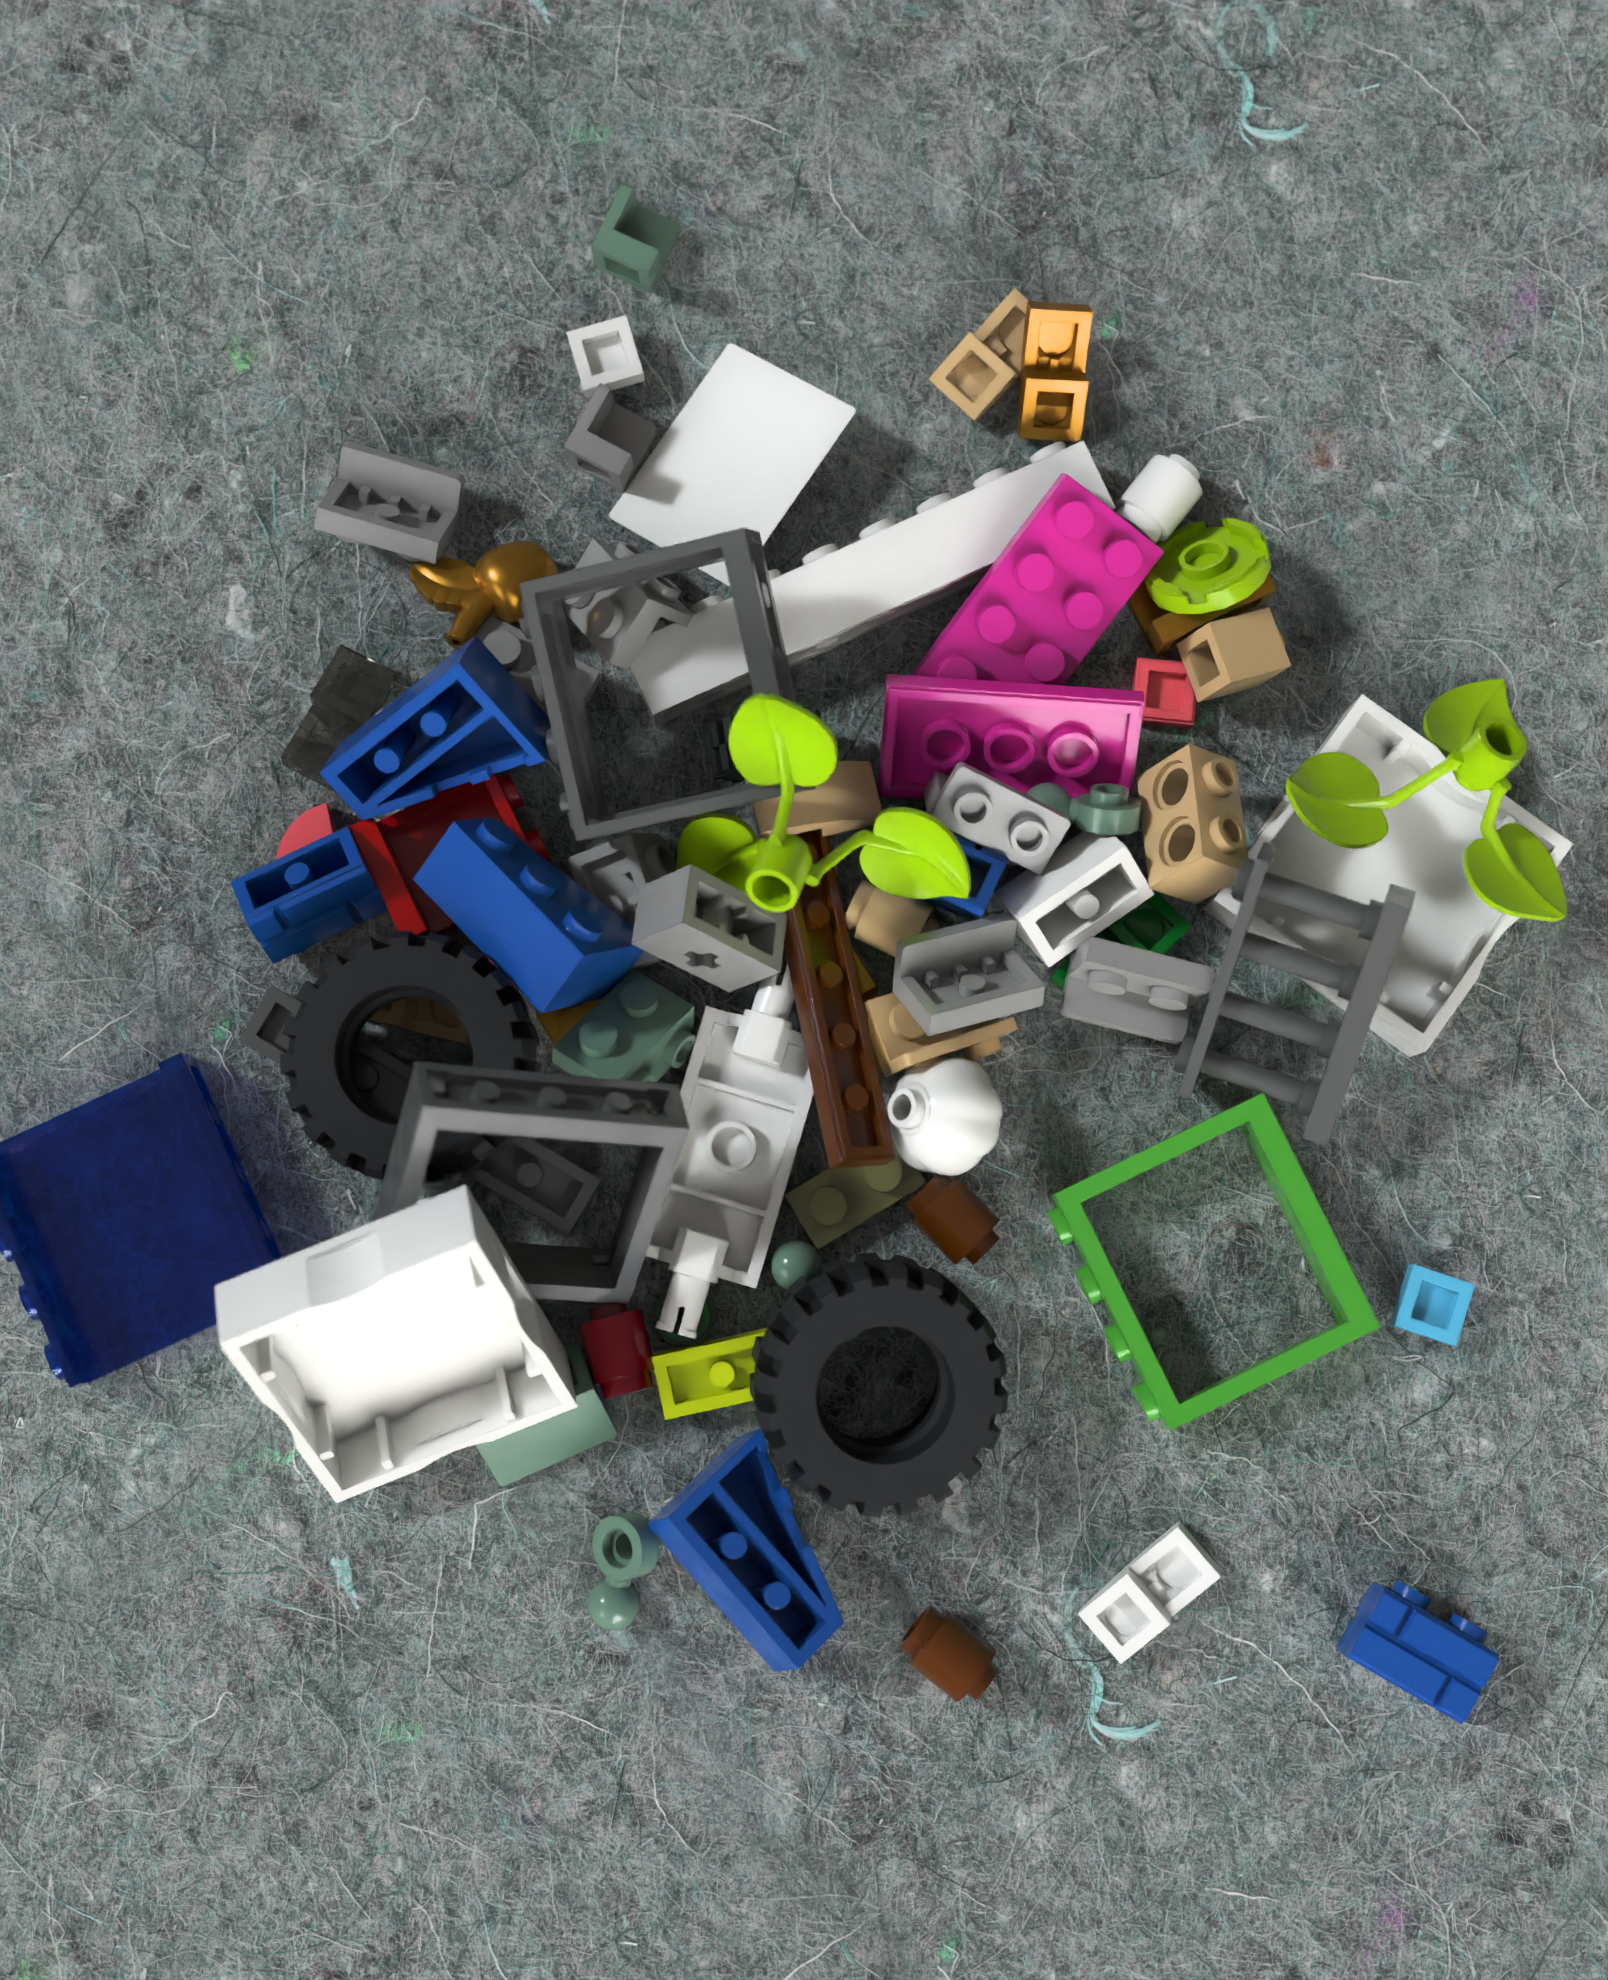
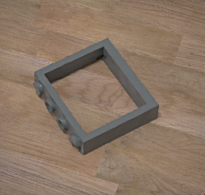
M743 527L519 583L523 598L520 602L524 618L518 620L525 637L532 639L537 664H534L531 669L532 683L540 702H546L551 728H548L545 734L547 751L552 763L555 766H560L565 791L560 794L561 811H567L571 830L574 829L576 841L596 839L781 797V783L770 786L747 783L609 815L562 604L564 600L725 561L753 694H773L797 704L760 532ZM794 784V794L814 790L815 786Z
M415 1062L372 1222L417 1204L437 1130L644 1146L609 1249L501 1242L535 1299L629 1304L690 1130L678 1085ZM434 1091L444 1092L445 1097L434 1096ZM647 1109L656 1110L655 1114H648ZM594 1264L610 1265V1266H598V1265H594Z

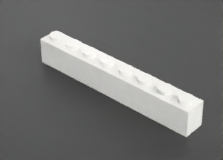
M1084 440L1067 448L1062 441L1048 445L1030 457L1031 464L1009 473L1007 467L992 470L979 477L973 483L975 489L955 498H952L949 492L936 495L916 508L917 515L895 524L893 518L880 520L860 532L861 540L841 549H838L834 543L817 548L803 557V566L781 575L778 569L769 570L768 573L789 668L979 583L1061 473L1071 476L1115 511L1116 507ZM714 595L695 603L688 609L694 617L687 627L677 623L666 626L663 620L658 621L629 669L656 727L751 685L733 597L723 600L722 595Z

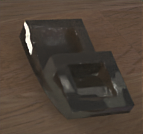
M341 644L310 694L312 706L281 755L283 766L336 792L319 772L341 742L383 710L397 679V672Z

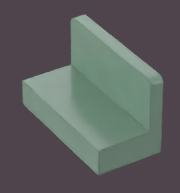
M579 1344L566 1349L578 1407L494 1441L476 1444L477 1449L500 1486L511 1484L617 1436L615 1424L599 1396L596 1385L593 1383L587 1358Z

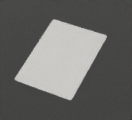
M729 343L611 510L609 517L661 548L743 527L760 532L762 545H764L854 416L856 409L743 348ZM725 561L698 567L701 571L730 587Z

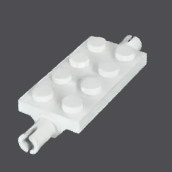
M788 963L781 985H776L779 973L759 981L751 1010L745 1009L743 1015L709 1006L705 1007L680 1091L690 1130L646 1253L647 1257L669 1263L668 1270L673 1271L661 1315L655 1326L656 1328L673 1332L681 1307H684L685 1311L678 1335L696 1339V1330L710 1283L717 1284L718 1279L721 1278L757 1289L814 1095L802 1033L793 1030L794 1024L788 1021L795 999Z

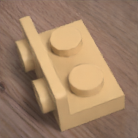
M893 992L863 1003L871 1041L885 1078L907 1070L927 1068L943 1060V1056L949 1057L963 1052L965 1059L971 1061L983 1058L1002 1050L999 1038L1018 1030L1014 1017L1003 1021L995 1018L949 1032L928 1036Z

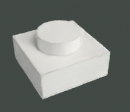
M626 315L566 332L585 398L592 397L600 383L612 390L645 381L644 372Z

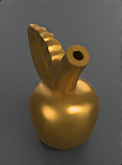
M516 541L495 547L480 557L475 568L463 560L439 558L436 564L423 561L413 564L409 569L410 580L415 585L417 592L423 595L429 605H434L435 609L441 612L449 611L457 615L445 639L456 650L476 635L478 629L491 614L514 627L520 626L518 619L524 618L520 602L523 598L519 583L559 574L557 565L550 553L543 546L533 541Z

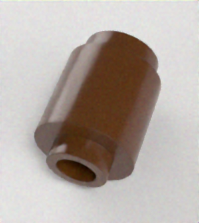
M936 1173L905 1204V1207L915 1216L911 1222L954 1265L964 1257L974 1265L1000 1239L992 1230L1000 1219L957 1176L951 1180L947 1175Z
M931 1605L915 1620L898 1646L909 1655L908 1664L955 1702H959L966 1694L976 1700L987 1689L999 1670L991 1663L996 1654L994 1647L948 1610L941 1614Z

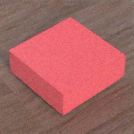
M1137 657L1134 665L1132 690L1143 691L1144 694L1142 724L1192 729L1195 722L1197 699L1183 662Z

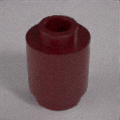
M608 1303L588 1309L591 1322L579 1325L593 1383L594 1385H601L604 1399L654 1386L650 1371L655 1369L651 1358L653 1353L642 1310L628 1311L627 1304Z

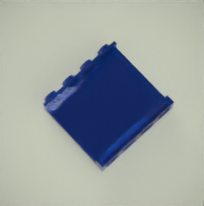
M179 1053L158 1063L160 1068L158 1071L0 1142V1252L8 1262L15 1261L24 1282L18 1289L21 1302L33 1321H41L50 1342L44 1346L47 1362L57 1379H66L69 1388L86 1386L217 1326L215 1285L283 1258L198 1062L193 1056Z

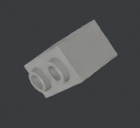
M690 864L640 886L631 944L727 992H731L781 973L788 915L783 912H771L760 908L749 898L747 893Z

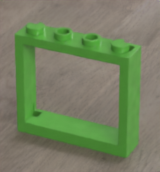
M1264 1092L1049 1195L1055 1208L1047 1211L1046 1214L1054 1228L1053 1232L1062 1247L1070 1243L1073 1244L1083 1264L1082 1267L1074 1270L1079 1285L1091 1305L1101 1301L1111 1322V1325L1103 1328L1106 1340L1120 1364L1130 1360L1140 1381V1384L1131 1388L1137 1403L1141 1405L1148 1422L1159 1419L1162 1427L1170 1431L1381 1328ZM1240 1126L1338 1323L1178 1401L1081 1203Z

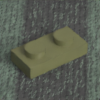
M893 1139L896 1159L886 1165L828 1168L784 1195L817 1250L927 1184L920 1171L909 1166L900 1157Z

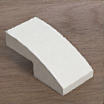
M1178 1521L1098 1591L1079 1610L1078 1615L1118 1662L1122 1664L1168 1627L1173 1615L1221 1577L1222 1570L1184 1525Z

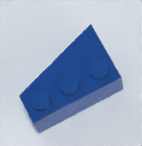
M475 635L341 742L319 774L364 821L434 798L438 792L471 782L474 785L491 779L495 773L523 764L529 767L546 761L549 754L545 734L546 730L551 728L550 720L545 712Z
M491 817L453 821L413 878L421 889L541 1013L604 998L624 979L644 952V950L631 944L634 929L631 924L522 842L508 826Z
M761 1429L737 1437L661 1509L647 1525L774 1672L796 1670L844 1624V1621L811 1545H806L790 1508L794 1506L786 1486L781 1487L765 1450L769 1447Z

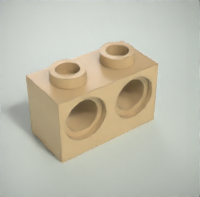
M1189 743L1137 776L1139 800L1141 801V822L1149 889L1198 904L1235 882L1243 858H1248L1236 761Z

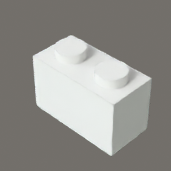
M1082 831L1056 849L1040 875L1027 869L993 893L1005 913H1010L1017 921L1016 931L1021 939L1048 968L1078 948L1090 936L1094 937L1155 895L1152 889H1149L1148 882L1124 843L1114 835L1095 834L1087 831Z

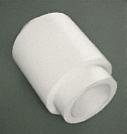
M1171 454L1169 457L1155 455L1116 503L1118 509L1116 513L1154 544L1159 541L1165 542L1203 495L1202 487L1198 482L1200 474L1193 464L1179 455Z

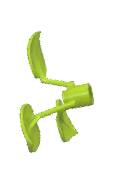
M1502 678L1462 685L1444 693L1432 702L1424 714V733L1426 739L1437 746L1447 758L1389 796L1379 797L1380 786L1373 772L1355 757L1344 753L1327 752L1314 755L1307 759L1295 773L1285 780L1286 793L1294 810L1313 832L1326 841L1340 847L1363 849L1381 842L1388 833V822L1382 810L1392 809L1445 774L1453 771L1455 779L1465 789L1474 792L1490 790L1491 792L1480 824V831L1484 838L1471 842L1463 855L1464 872L1474 892L1490 907L1511 916L1557 922L1567 916L1566 895L1559 873L1551 855L1540 839L1520 824L1507 823L1498 830L1495 827V819L1502 798L1511 789V783L1505 776L1509 775L1519 765L1528 747L1525 735L1516 725L1507 700L1505 680Z
M760 693L743 702L730 728L729 750L737 770L750 783L759 786L781 783V798L774 829L769 839L765 837L757 839L752 827L736 816L707 813L694 817L688 822L681 833L677 849L676 870L692 864L747 893L749 898L760 908L771 912H784L796 904L804 883L817 886L824 873L857 847L864 845L859 857L861 868L870 882L880 890L910 899H929L945 896L967 899L971 889L970 870L966 855L959 841L940 820L926 812L913 808L891 807L882 810L876 818L873 832L868 830L856 832L817 864H812L809 847L805 841L796 835L786 833L795 792L794 784L810 787L817 786L829 778L836 767L838 759V747L835 737L829 727L818 716L777 695H764Z

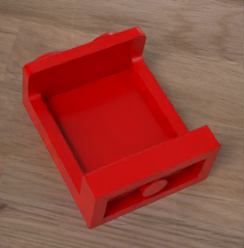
M509 772L499 776L495 773L491 779L474 785L468 782L438 792L434 798L413 804L380 821L373 817L349 826L398 931L410 930L415 935L428 936L429 932L441 935L458 927L413 880L453 821L483 817L496 819L508 826L517 838L548 862H552L536 828L525 833L514 811L525 805Z

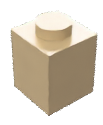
M1270 607L1209 622L1176 644L1198 703L1258 687L1291 667L1285 650L1284 638L1277 629Z

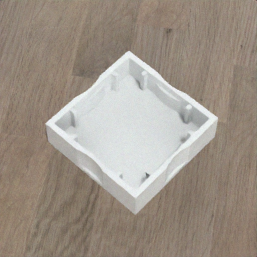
M1363 694L1346 710L1315 753L1317 755L1337 752L1358 759L1377 778L1380 786L1379 797L1393 794L1446 759L1437 746ZM1450 771L1392 809L1382 810L1388 822V833L1381 842L1363 849L1340 847L1318 836L1300 819L1286 793L1247 847L1248 859L1256 861L1264 842L1275 845L1276 849L1268 870L1269 873L1369 905L1371 899L1384 903L1390 883L1416 891L1408 921L1369 1029L1408 1057L1426 1052L1479 978L1486 957L1496 941L1515 921L1520 919V917L1504 914L1482 901L1470 886L1464 872V851L1474 840L1484 838L1480 831V824L1491 794L1490 790L1479 792L1467 790L1457 782L1453 771ZM1506 795L1503 796L1495 819L1496 830L1507 823L1522 825L1540 839L1557 868L1574 843ZM1234 883L1215 893L1203 909L1231 930H1233L1243 898L1231 895ZM1259 897L1248 930L1250 933L1348 965L1350 959L1363 963L1370 943L1369 940L1358 937L1360 930ZM1297 976L1346 1011L1349 1000L1338 997L1339 990Z
M466 1184L215 1285L219 1345L261 1402L278 1414L286 1423L292 1433L297 1451L336 1503L421 1470L428 1464L454 1451L494 1441L578 1407L566 1349Z

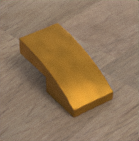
M1027 301L1019 384V439L1081 442L1089 383L1085 375L1093 315L1089 305Z

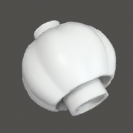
M943 1056V1060L927 1068L907 1070L904 1076L898 1078L889 1094L887 1118L897 1153L909 1166L923 1172L953 1176L963 1174L972 1169L980 1162L983 1155L989 1153L997 1143L1002 1117V1102L998 1092L993 1088L989 1075L978 1063L961 1057Z

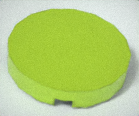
M1235 518L1221 519L1222 526L1207 528L1205 521L1189 523L1175 530L1165 542L1159 541L1156 544L1164 553L1144 578L1149 597L1159 608L1176 614H1204L1225 609L1248 598L1264 583L1271 569L1270 552L1265 535L1254 524Z

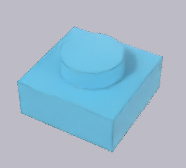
M1408 1264L1389 1325L1450 1346H1457L1475 1284L1415 1264Z

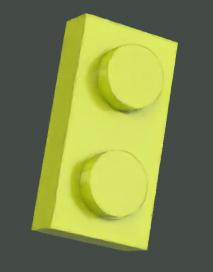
M767 1328L654 1352L651 1358L655 1368L654 1372L665 1420L754 1401L750 1394L749 1374L753 1373L755 1369V1361L751 1354L756 1336L764 1337Z

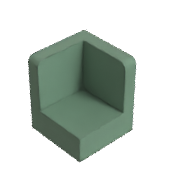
M622 182L591 246L596 269L652 293L681 233L680 224L675 220L638 205L635 187Z

